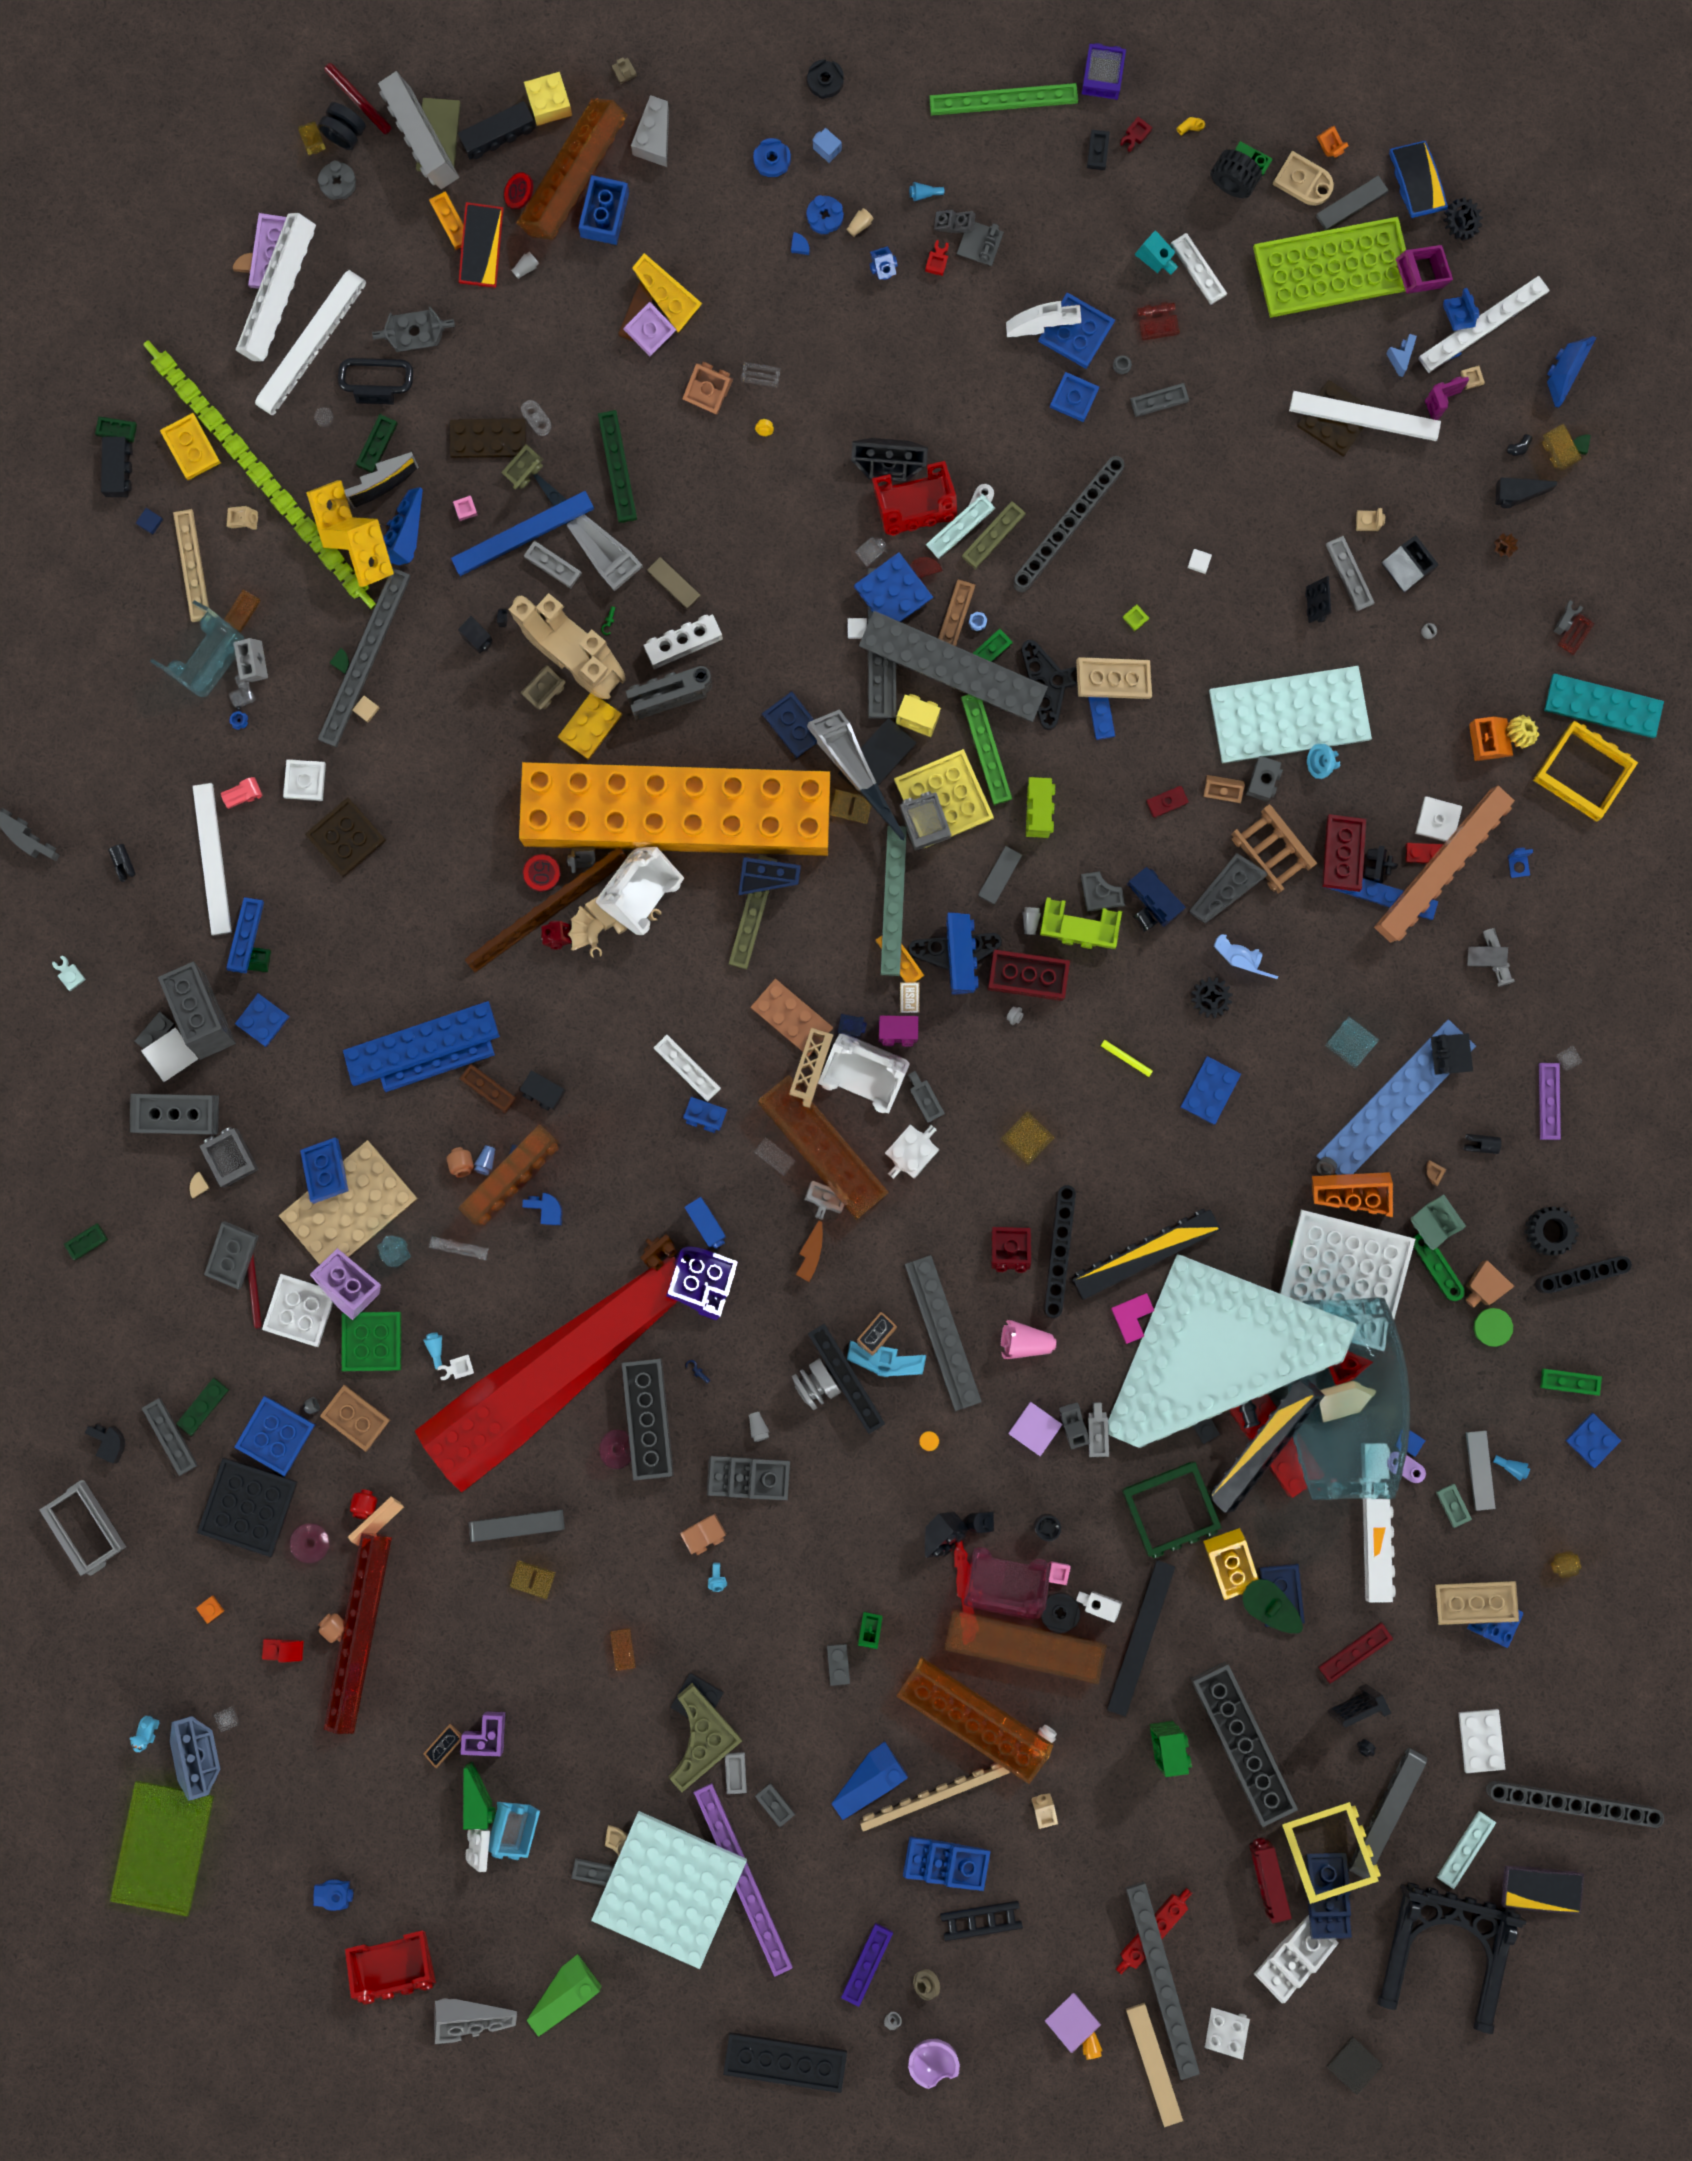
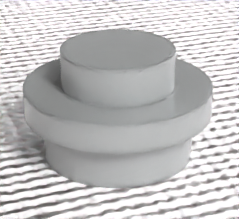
M1012 1007L1009 1011L1007 1020L1010 1021L1011 1025L1022 1020V1008Z

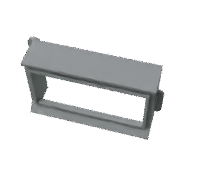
M80 1480L68 1488L66 1493L39 1509L80 1576L85 1574L93 1575L106 1566L105 1561L127 1548L84 1480ZM76 1492L113 1548L88 1566L52 1511L53 1507Z

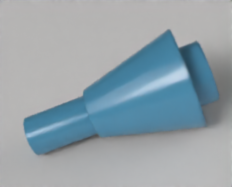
M913 182L909 189L910 198H913V201H918L932 195H944V187H932Z
M1497 1455L1493 1460L1494 1463L1505 1467L1504 1469L1519 1481L1522 1478L1526 1479L1530 1472V1468H1527L1528 1463L1506 1460Z

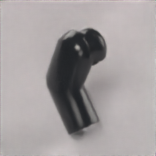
M1525 434L1521 443L1510 444L1507 448L1508 454L1513 456L1525 454L1533 437Z

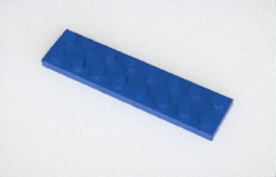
M487 1001L345 1049L343 1053L353 1086L498 1038L500 1035L491 1005Z

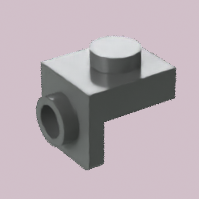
M572 847L571 855L567 857L568 866H571L572 873H576L577 868L592 867L596 863L595 847Z

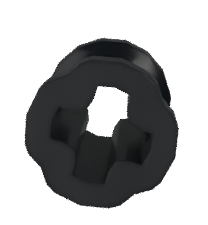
M1148 907L1133 916L1135 919H1138L1144 932L1158 924L1148 912Z

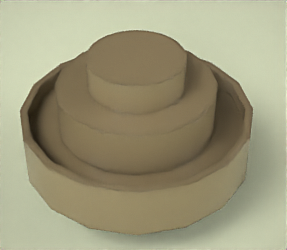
M923 1969L915 1974L913 1984L919 1997L928 2001L937 1997L940 1992V1982L935 1973L929 1969Z

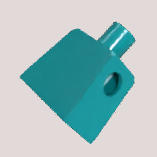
M1156 230L1135 253L1139 259L1156 273L1164 268L1171 275L1178 268L1171 260L1175 251Z

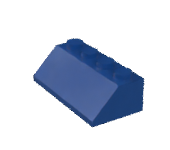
M948 913L946 925L951 994L974 993L975 988H978V976H974V969H977V958L973 957L972 951L976 950L975 938L971 937V931H974V919L970 920V914Z

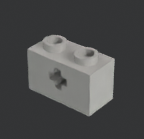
M248 638L233 642L240 680L255 682L268 678L262 641Z

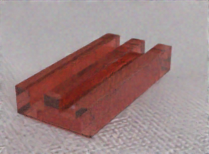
M1579 613L1570 629L1566 631L1558 643V646L1563 647L1564 650L1574 655L1595 623ZM1582 620L1568 644L1564 643L1578 621ZM1588 624V627L1584 631L1583 635L1581 636L1575 647L1572 648V643L1574 642V640L1576 639L1584 625Z

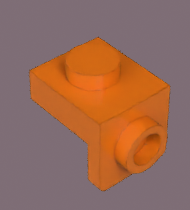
M1331 126L1317 136L1327 157L1334 156L1336 158L1345 152L1344 149L1349 146L1347 142H1342L1335 126Z

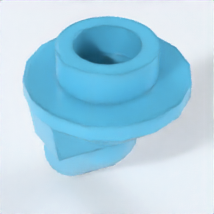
M713 1563L712 1578L708 1579V1588L714 1592H719L727 1586L725 1577H720V1563Z

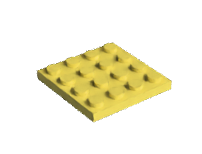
M964 749L894 778L902 800L908 798L915 800L920 798L921 794L931 791V794L937 793L951 832V837L994 819ZM933 802L908 810L919 838L942 830Z

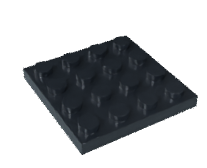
M222 1458L197 1533L268 1557H273L298 1481Z

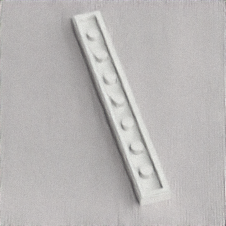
M1294 391L1292 394L1289 409L1291 412L1437 441L1441 421L1297 391Z
M212 783L194 785L193 793L211 935L232 933L214 788Z

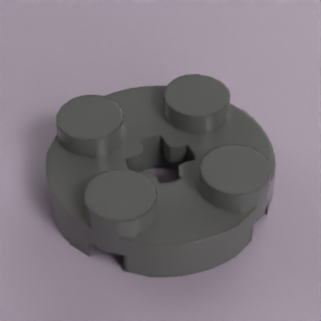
M336 160L326 165L318 176V183L322 193L332 200L346 199L356 188V178L353 170L347 164ZM340 177L341 184L336 183L334 185L333 179Z

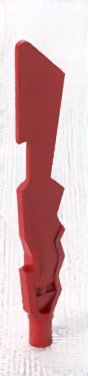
M961 1541L955 1543L954 1567H957L958 1571L956 1577L957 1596L961 1598L963 1612H959L963 1643L966 1645L979 1630V1626L969 1597L974 1591L970 1583L972 1574L969 1573L971 1565L967 1561L968 1553L964 1550L963 1542Z

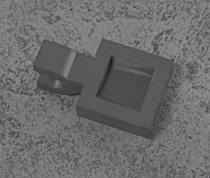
M1568 601L1565 612L1556 625L1554 632L1560 635L1564 631H1568L1573 623L1571 618L1578 615L1583 607L1579 606L1574 611L1571 608L1573 601Z

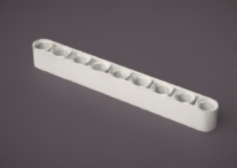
M350 270L345 272L258 395L255 402L258 407L270 415L276 413L275 410L279 409L287 398V393L290 394L298 381L296 380L300 379L308 368V363L311 364L319 352L318 349L323 347L330 337L328 335L332 334L338 326L340 318L343 319L351 306L349 305L355 302L361 293V288L364 289L366 285L364 279Z

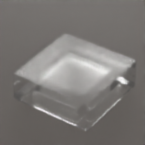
M1574 1046L1555 1055L1565 1072L1583 1062Z

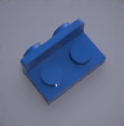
M1468 288L1463 289L1462 297L1445 299L1443 301V307L1453 331L1476 327L1479 309L1475 307L1473 295H1470Z
M691 1097L683 1119L686 1120L688 1125L697 1127V1124L705 1126L704 1130L715 1133L716 1130L720 1131L727 1109Z

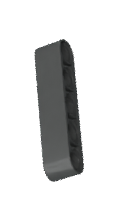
M559 1509L556 1511L537 1512L536 1514L529 1513L518 1516L499 1517L498 1519L468 1522L470 1542L564 1530L565 1524L563 1509Z

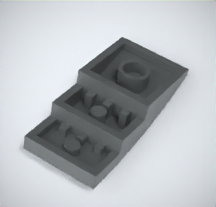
M709 1456L706 1495L788 1500L790 1461Z

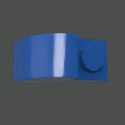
M543 1193L542 1201H540V1197L528 1196V1200H523V1208L542 1209L541 1224L562 1226V1206L555 1197Z

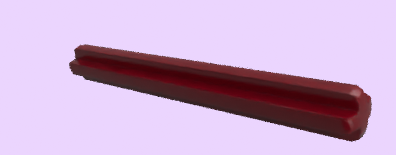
M328 63L324 70L383 134H388L392 129L391 125L332 63Z

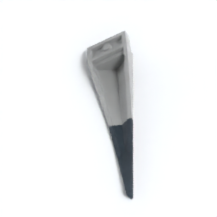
M538 474L533 475L553 506L567 500ZM585 514L565 523L602 579L614 591L643 567L626 547Z
M840 709L810 721L807 727L817 739V744L899 838L904 841L905 836L869 769L849 721Z

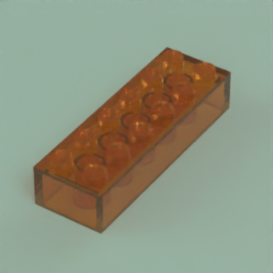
M539 1124L458 1209L474 1225H486L492 1218L490 1215L495 1210L498 1212L506 1204L504 1200L509 1196L513 1197L519 1190L517 1187L522 1182L525 1184L532 1177L531 1172L535 1168L540 1169L546 1162L544 1159L549 1154L552 1156L559 1149L557 1145L560 1142L546 1128Z

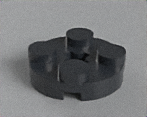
M826 59L816 61L808 70L807 85L810 91L821 99L837 95L843 87V70L834 61L830 62L826 61ZM822 76H829V81L823 82Z
M1055 1593L1049 1595L1041 1606L1040 1614L1042 1621L1053 1632H1068L1077 1625L1080 1619L1078 1604L1068 1594ZM1061 1607L1066 1614L1065 1616L1062 1615L1061 1618H1057L1055 1610H1059Z

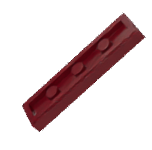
M1380 1622L1322 1663L1318 1668L1328 1683L1331 1684L1392 1641L1393 1638L1383 1623Z

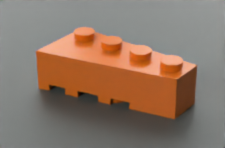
M1390 1172L1312 1176L1314 1204L1336 1208L1346 1207L1354 1211L1358 1209L1368 1211L1371 1214L1381 1213L1393 1217V1182Z

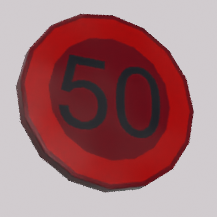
M518 172L508 180L504 189V201L508 207L514 210L521 209L529 202L533 193V180L530 175Z
M534 855L524 864L523 879L531 889L539 892L549 891L559 882L561 876L560 866L550 855Z

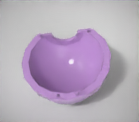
M937 2038L926 2039L916 2045L910 2054L908 2068L911 2077L917 2084L930 2089L945 2077L950 2079L957 2077L960 2064L956 2051L952 2046Z

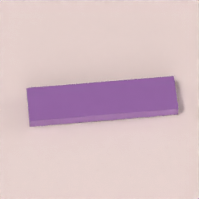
M1539 1063L1540 1140H1561L1560 1063Z

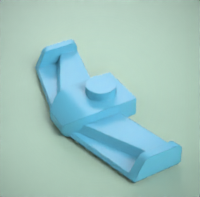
M850 1340L846 1360L866 1368L878 1376L889 1377L923 1374L926 1355L897 1357L898 1349L881 1346L872 1356L859 1347L857 1343Z

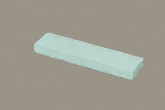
M982 493L931 539L926 546L940 559L986 518L995 507Z
M1478 1811L1436 1877L1455 1889L1496 1822Z

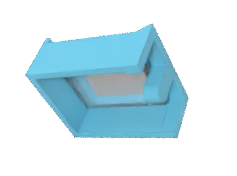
M497 1802V1811L489 1838L488 1851L492 1853L491 1856L502 1859L503 1856H508L514 1860H519L520 1857L528 1858L540 1810L527 1804Z

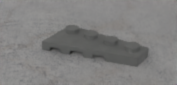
M1236 853L1190 909V914L1206 924L1267 876V872Z

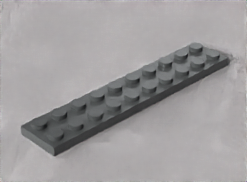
M876 611L873 612L859 644V647L1030 722H1033L1048 686Z

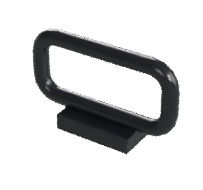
M348 358L340 364L338 371V384L340 388L346 392H353L356 404L394 405L393 394L407 392L413 383V367L409 362L401 359ZM349 366L403 367L406 370L405 383L402 386L349 385L345 382L346 369Z

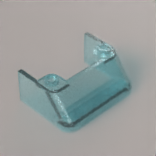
M194 600L192 603L205 613L200 621L202 631L207 634L186 664L179 660H174L166 667L152 658L150 662L195 695L205 697L212 691L235 659L233 642L244 640V636L210 608Z

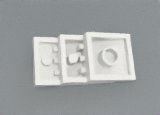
M1308 1915L1275 1948L1254 1975L1281 2003H1285L1296 1988H1301L1312 1973H1316L1338 1945L1336 1939H1311Z

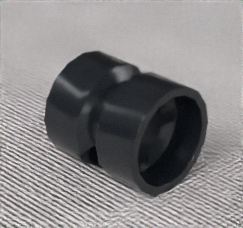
M1042 1514L1035 1520L1034 1530L1044 1541H1053L1061 1533V1524L1053 1515Z

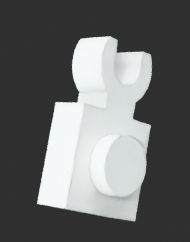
M469 1355L450 1360L451 1366L449 1367L446 1365L438 1367V1370L445 1369L447 1371L446 1376L440 1377L441 1380L448 1379L451 1374H454L455 1379L474 1373Z

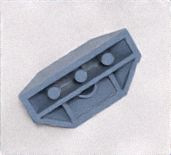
M192 1716L173 1721L170 1746L177 1780L188 1801L209 1795L210 1789L220 1771L213 1731Z

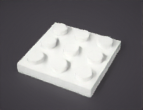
M280 1274L262 1330L319 1347L333 1301L320 1286Z

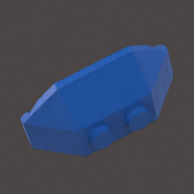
M1592 336L1568 343L1556 355L1555 359L1558 361L1556 365L1552 364L1547 373L1550 376L1547 384L1555 407L1559 408L1564 402L1596 337Z

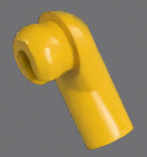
M1189 117L1176 130L1182 136L1188 130L1200 131L1204 129L1205 122L1200 118Z

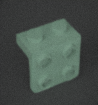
M1445 1195L1427 1203L1411 1217L1413 1226L1418 1230L1431 1250L1436 1249L1448 1237L1466 1227Z

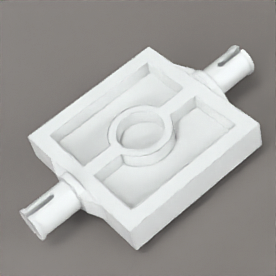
M909 1125L885 1152L895 1164L888 1173L889 1176L894 1179L900 1171H903L915 1179L938 1153L939 1149L929 1139L937 1131L932 1125L924 1133L917 1131L912 1125Z

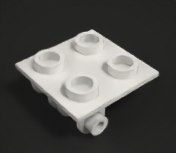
M1211 2008L1205 2048L1243 2060L1250 2019L1246 2018L1247 2015L1239 2014L1238 2016Z

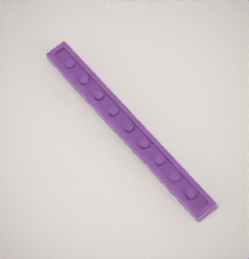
M710 1783L695 1790L694 1794L717 1846L745 1858L713 1784ZM746 1861L735 1888L775 1977L792 1969L793 1966Z

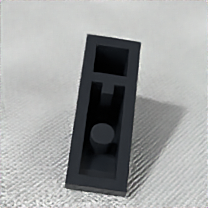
M1501 477L1496 483L1495 505H1501L1502 508H1511L1552 491L1557 486V481Z

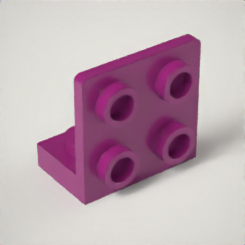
M1456 377L1449 383L1444 384V382L1433 386V389L1425 399L1431 419H1440L1448 407L1447 397L1461 393L1469 382L1468 377Z

